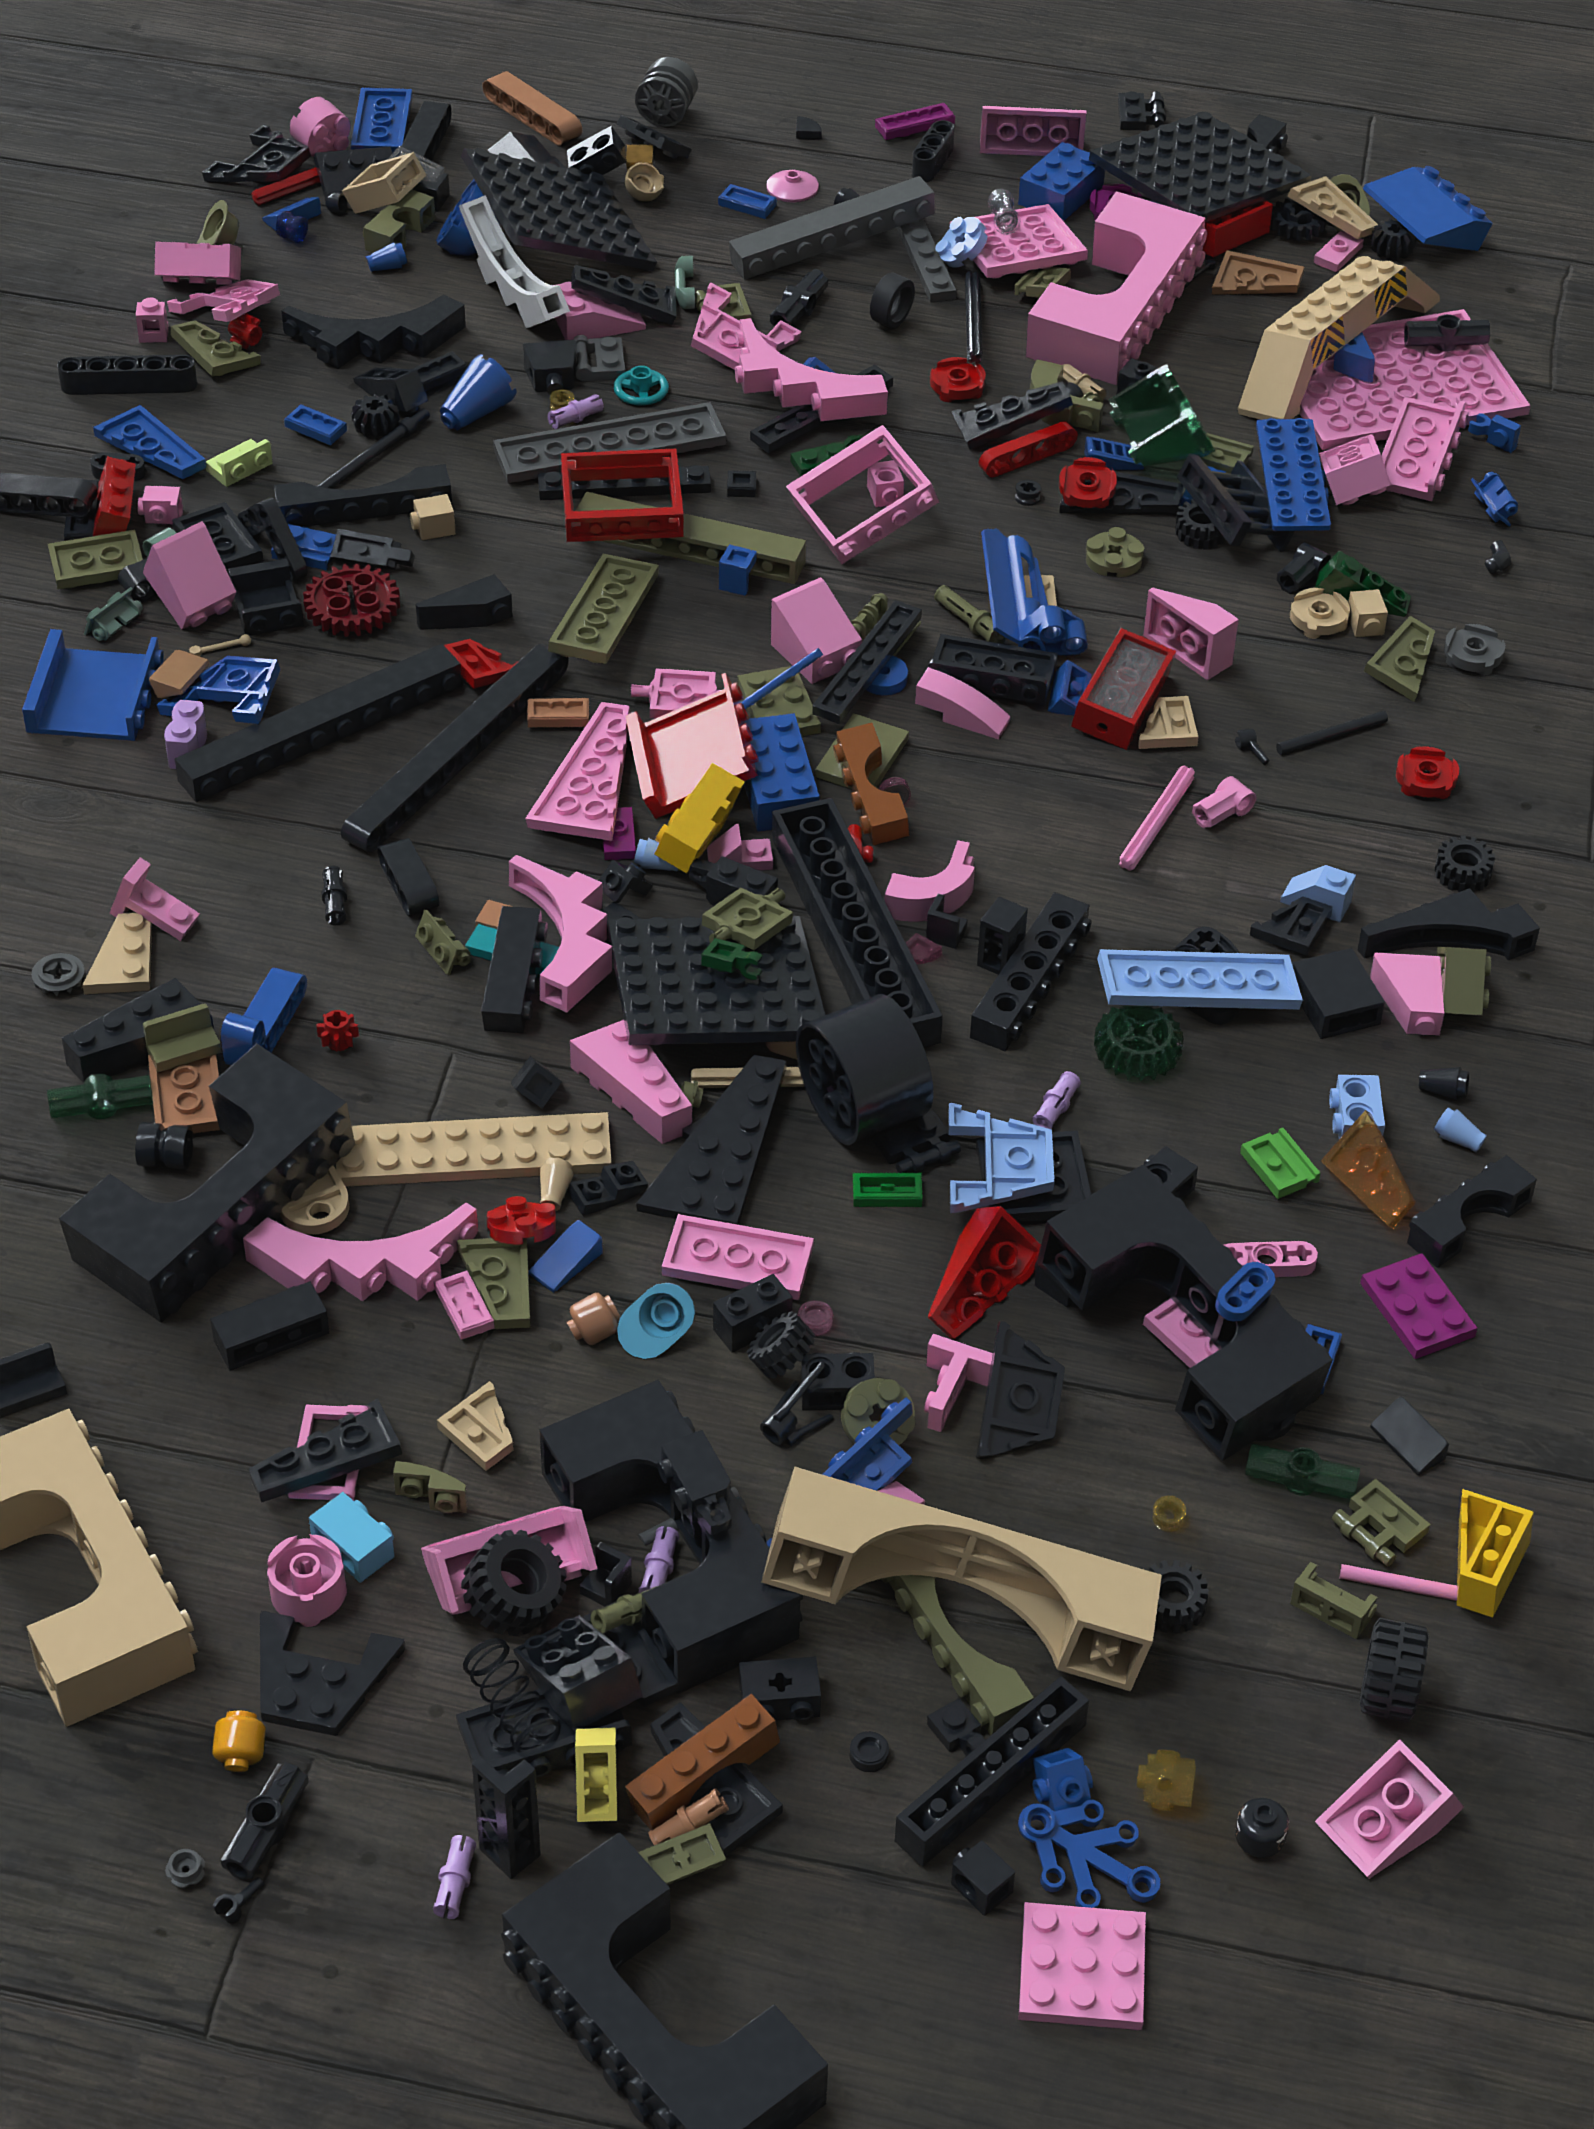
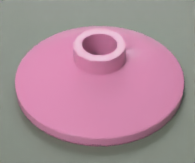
M799 170L777 172L767 181L768 193L784 202L806 201L814 197L819 189L818 181L813 175Z

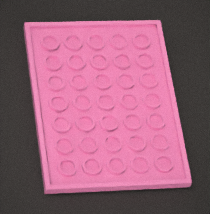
M1462 309L1370 325L1362 333L1375 357L1373 382H1365L1335 371L1333 368L1334 353L1313 370L1300 404L1299 414L1303 419L1313 420L1316 441L1322 450H1327L1373 434L1375 441L1387 440L1404 397L1451 408H1457L1460 400L1465 401V411L1469 412L1466 425H1469L1471 420L1476 422L1479 413L1487 415L1490 419L1496 415L1504 418L1529 415L1530 404L1488 343L1485 345H1457L1455 350L1448 352L1440 351L1434 346H1405L1404 325L1407 321H1437L1439 316L1445 314L1454 315L1460 320H1471L1466 311Z

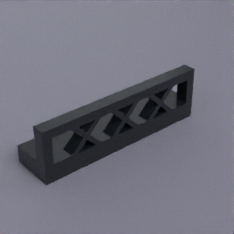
M480 1757L472 1763L479 1850L512 1879L541 1855L536 1771L526 1760H523L506 1775L502 1776L487 1761Z

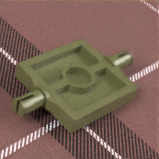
M739 888L702 914V926L715 931V933L709 936L710 943L714 938L725 941L732 939L741 945H745L747 948L755 950L790 925L793 919V912L778 904L785 899V893L782 889L779 891V888H776L770 894L763 896Z

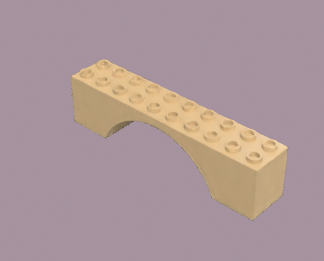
M794 1467L777 1517L761 1583L836 1604L853 1589L865 1583L886 1577L923 1575L956 1581L992 1596L1024 1619L1046 1645L1057 1670L1131 1691L1153 1642L1162 1575Z

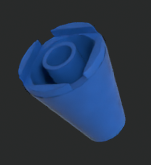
M480 354L471 361L440 408V418L445 426L450 429L459 430L506 405L516 397V388L511 390L509 385L512 381L510 375L494 359L484 360L482 359L483 355Z

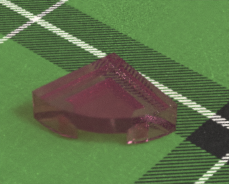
M917 933L906 942L916 964L934 961L942 955L941 946Z

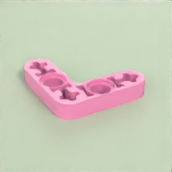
M1283 1241L1224 1244L1242 1266L1250 1262H1260L1258 1257L1261 1255L1273 1257L1276 1262L1265 1265L1272 1269L1275 1277L1306 1276L1311 1274L1316 1267L1318 1252L1308 1242Z

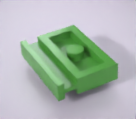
M1280 1128L1276 1134L1268 1133L1241 1145L1240 1154L1277 1199L1306 1188V1185L1310 1182H1319L1321 1173L1284 1128Z

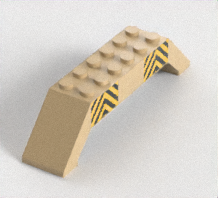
M1368 256L1356 258L1351 264L1340 270L1338 274L1325 282L1316 291L1309 294L1303 301L1292 307L1290 311L1264 330L1238 406L1239 415L1260 420L1269 418L1293 419L1300 413V404L1315 368L1391 308L1399 307L1426 313L1440 302V295L1406 266L1397 265L1391 261L1373 260Z

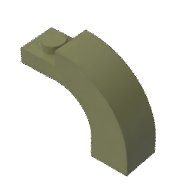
M1037 359L1031 373L1030 390L1062 382L1064 365ZM1070 395L1073 402L1072 406L1041 419L1050 426L1059 422H1068L1074 427L1099 432L1102 425L1104 403Z

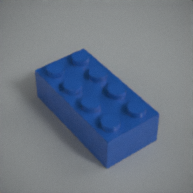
M795 713L749 718L745 721L754 739L750 744L753 745L759 759L755 763L758 776L746 780L744 783L757 832L772 830V811L819 801L820 798Z

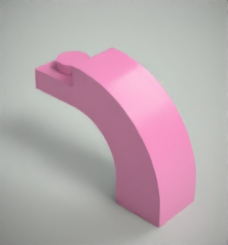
M958 840L949 865L945 870L934 876L918 878L893 873L885 893V903L893 919L910 922L927 921V913L937 894L944 895L943 912L950 914L960 908L970 897L974 886L975 867L973 866L974 857L969 856L970 843Z

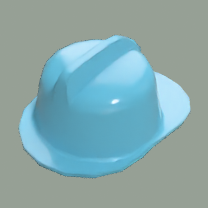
M671 1283L656 1284L648 1289L625 1310L619 1319L617 1327L618 1340L624 1350L632 1356L642 1359L654 1358L665 1352L693 1324L695 1316L693 1300L687 1291L679 1285Z

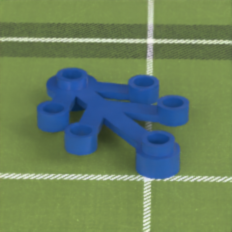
M1087 1800L1082 1806L1053 1811L1044 1804H1031L1022 1810L1018 1819V1828L1026 1840L1036 1845L1043 1869L1040 1883L1046 1891H1059L1066 1879L1065 1871L1057 1865L1053 1842L1066 1850L1078 1891L1075 1897L1076 1907L1097 1908L1101 1900L1100 1892L1093 1886L1087 1863L1125 1885L1129 1896L1137 1902H1149L1157 1895L1160 1888V1878L1155 1870L1147 1866H1140L1132 1870L1097 1849L1113 1844L1123 1848L1133 1846L1138 1838L1139 1830L1132 1821L1123 1820L1114 1827L1073 1835L1061 1827L1079 1822L1087 1827H1096L1100 1824L1104 1815V1808L1100 1802ZM1092 1808L1097 1811L1098 1817L1091 1819L1086 1816L1084 1811ZM1040 1820L1045 1828L1035 1830L1031 1826V1821ZM1121 1829H1128L1133 1837L1131 1839H1124L1120 1836L1119 1831ZM1048 1873H1055L1060 1878V1881L1055 1884L1050 1883L1046 1875ZM1143 1882L1148 1886L1149 1891L1141 1893L1136 1889L1135 1884ZM1090 1894L1095 1902L1091 1905L1085 1904L1081 1899V1895Z

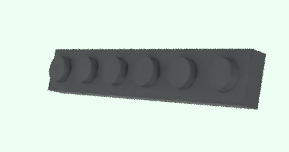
M924 219L897 227V231L929 301L937 302L956 299V288L943 260L935 249L936 245Z

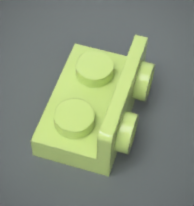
M249 439L206 461V471L228 487L273 464L271 444L266 439L258 443Z

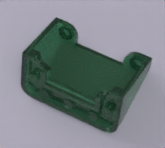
M1167 364L1109 399L1113 408L1109 413L1117 426L1121 424L1124 426L1131 440L1129 443L1132 448L1128 449V452L1136 465L1140 462L1143 466L1183 461L1187 459L1189 454L1199 455L1200 458H1203L1216 451L1194 408Z

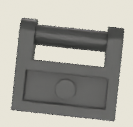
M577 335L573 338L576 341L577 366L575 374L578 380H616L618 376L625 372L621 337L588 339L585 335ZM595 352L596 367H591L588 364L587 353Z

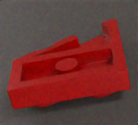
M471 639L444 645L461 663V675L473 689L496 683L518 663L517 661L511 665L502 661L501 653L485 648L482 644Z

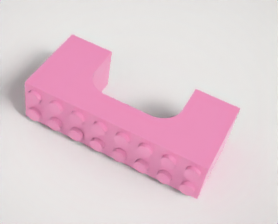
M1116 191L1095 220L1092 265L1128 275V278L1118 290L1103 295L1088 294L1051 282L1028 313L1026 357L1060 365L1070 364L1082 374L1086 373L1091 378L1117 385L1119 371L1131 358L1136 360L1139 358L1144 344L1150 342L1155 328L1158 329L1161 326L1163 316L1166 313H1170L1176 297H1181L1185 284L1192 281L1196 268L1202 266L1205 259V251H1202L1207 238L1205 217Z

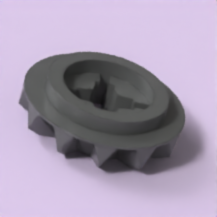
M66 953L48 955L40 959L32 969V979L35 988H41L43 994L53 991L56 996L61 991L71 993L72 987H81V981L85 977L82 961ZM59 969H61L63 975H61V978L54 979V977L57 976V973H59Z

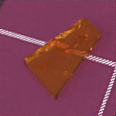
M1365 1110L1323 1157L1321 1162L1386 1225L1394 1228L1416 1202L1372 1114Z

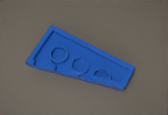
M141 405L93 427L95 437L130 454L139 455L144 461L181 479L206 468V460L203 456Z

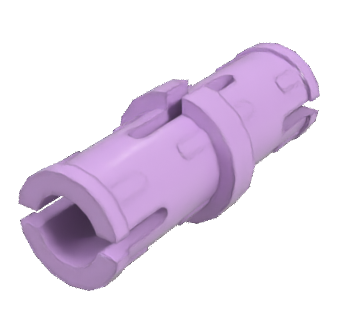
M597 394L580 401L568 402L569 405L550 411L548 413V421L550 425L555 423L552 425L554 429L571 422L579 423L583 421L584 417L603 411V401L599 399Z
M1068 1071L1062 1073L1054 1088L1046 1092L1043 1097L1044 1103L1037 1114L1033 1116L1032 1121L1034 1125L1052 1129L1059 1115L1067 1111L1070 1106L1071 1097L1081 1085V1081L1076 1074Z
M664 1526L656 1530L652 1550L645 1557L644 1565L646 1571L642 1585L639 1588V1593L666 1583L667 1576L672 1573L675 1565L673 1563V1555L680 1534L674 1528L667 1527L665 1537L663 1536Z
M462 1835L452 1837L446 1865L440 1869L439 1881L441 1885L433 1912L441 1918L444 1917L447 1903H449L447 1919H455L459 1915L463 1890L470 1883L471 1873L469 1872V1867L477 1845L470 1837L466 1836L462 1851Z

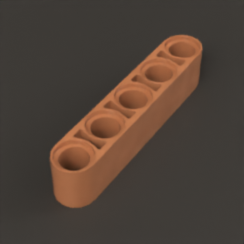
M504 71L483 82V92L490 102L554 144L562 145L582 134L581 122L574 114L511 73Z

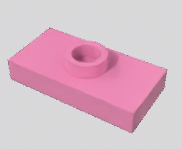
M1340 231L1315 254L1314 263L1337 272L1363 247L1364 239H1356L1350 234Z
M468 1271L434 1282L435 1291L461 1340L494 1329V1320Z

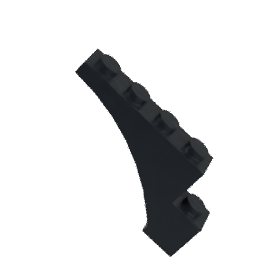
M1469 888L1362 927L1357 951L1365 959L1374 956L1375 953H1385L1407 948L1455 947L1486 949V952L1502 955L1507 960L1535 951L1540 927L1519 903L1506 908H1500L1491 913Z

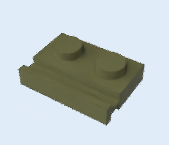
M1051 267L1042 270H1029L1015 284V295L1026 292V296L1036 297L1038 300L1051 282L1064 286L1071 279V269Z
M1201 431L1199 438L1195 439L1186 453V459L1189 454L1199 455L1207 466L1231 473L1237 460L1247 465L1249 457L1253 455L1254 446Z

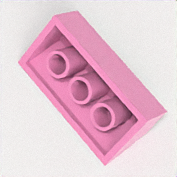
M983 106L980 153L1046 156L1061 142L1072 144L1074 147L1083 150L1086 110Z

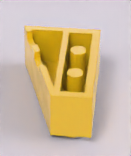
M712 763L692 793L686 796L680 810L677 808L672 814L668 825L664 824L655 839L659 842V845L654 855L681 871L688 873L690 865L696 858L699 859L723 828L745 781Z
M1462 1489L1458 1537L1457 1606L1493 1618L1530 1544L1533 1511Z

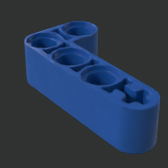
M274 967L269 971L245 1014L239 1015L231 1012L227 1014L221 1029L225 1064L232 1066L256 1044L272 1053L305 995L307 987V977L305 975Z

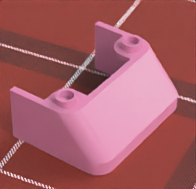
M566 1506L554 1507L422 1547L425 1565L442 1609L454 1615L469 1611L472 1608L471 1604H465L463 1595L467 1592V1590L461 1588L462 1580L465 1577L463 1574L464 1570L470 1563V1560L491 1537L496 1534L501 1535L507 1530H512L514 1535L519 1530L527 1531L528 1537L536 1534L541 1537L540 1542L546 1546L549 1543L554 1548L551 1551L553 1555H559L563 1561L559 1567L566 1570L567 1578L564 1581L582 1576L581 1569L589 1571L598 1569L582 1510ZM501 1571L502 1577L509 1587L523 1584L515 1575Z

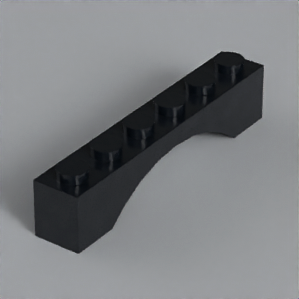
M446 464L417 467L395 481L364 489H330L314 486L306 482L274 485L275 501L278 503L287 524L300 527L407 514L414 512L413 500L445 494L448 495L452 505L451 483Z

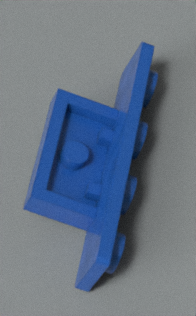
M906 1397L899 1404L897 1402L890 1404L882 1413V1419L873 1428L870 1426L864 1428L856 1437L855 1444L846 1453L844 1451L837 1453L829 1462V1468L822 1475L876 1491L889 1485L912 1464V1458L890 1437L913 1414L912 1402Z

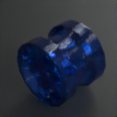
M289 211L282 212L276 223L277 235L282 238L289 237L291 241L296 243L304 240L308 231L307 218L303 216L295 217Z

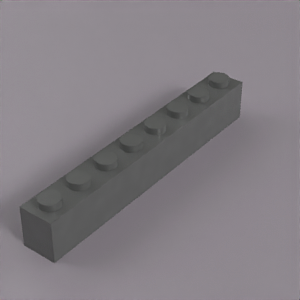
M918 176L729 241L731 264L741 277L746 280L935 214L934 191Z

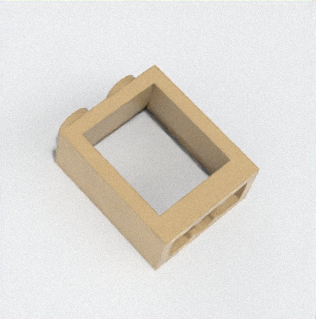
M412 152L369 165L342 192L356 214L399 202L427 174L415 153Z

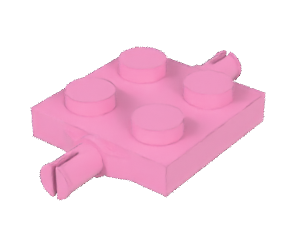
M656 668L655 677L650 686L632 684L631 697L649 698L650 718H658L721 690H717L716 672Z

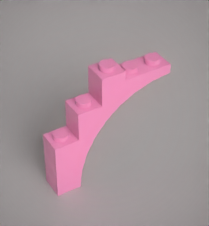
M751 318L740 319V331H736L737 348H741V354H739V366H735V378L737 383H741L744 394L774 391V396H779L782 408L812 404L813 411H818L820 421L887 414L888 391L882 375L837 374L797 363L770 346L757 332Z
M515 855L509 861V886L528 896L542 907L554 921L562 938L561 945L553 961L540 974V1001L568 1012L612 972V946L604 943L607 940V914L599 911L602 909L603 883L577 871L570 877H566Z
M465 1203L447 1217L423 1229L397 1237L372 1241H337L313 1237L291 1230L267 1217L243 1238L246 1261L286 1288L299 1286L311 1281L316 1292L321 1293L333 1281L361 1301H364L373 1292L379 1291L385 1281H388L419 1301L425 1294L435 1290V1281L442 1279L441 1264L447 1263L458 1250L457 1240L474 1239L478 1232L477 1209Z

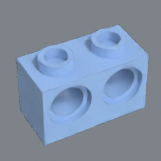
M1338 1075L1336 1088L1330 1089L1329 1103L1330 1108L1336 1109V1113L1333 1114L1332 1129L1334 1134L1339 1135L1340 1147L1381 1148L1385 1121L1379 1076Z

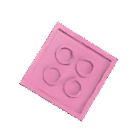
M1025 1902L1018 2020L1142 2030L1146 1912Z

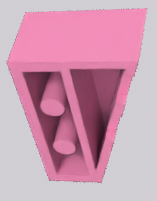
M155 242V275L163 277V282L179 283V278H189V283L206 284V279H215L217 285L232 284V280L240 281L241 248L232 244L210 245V243Z

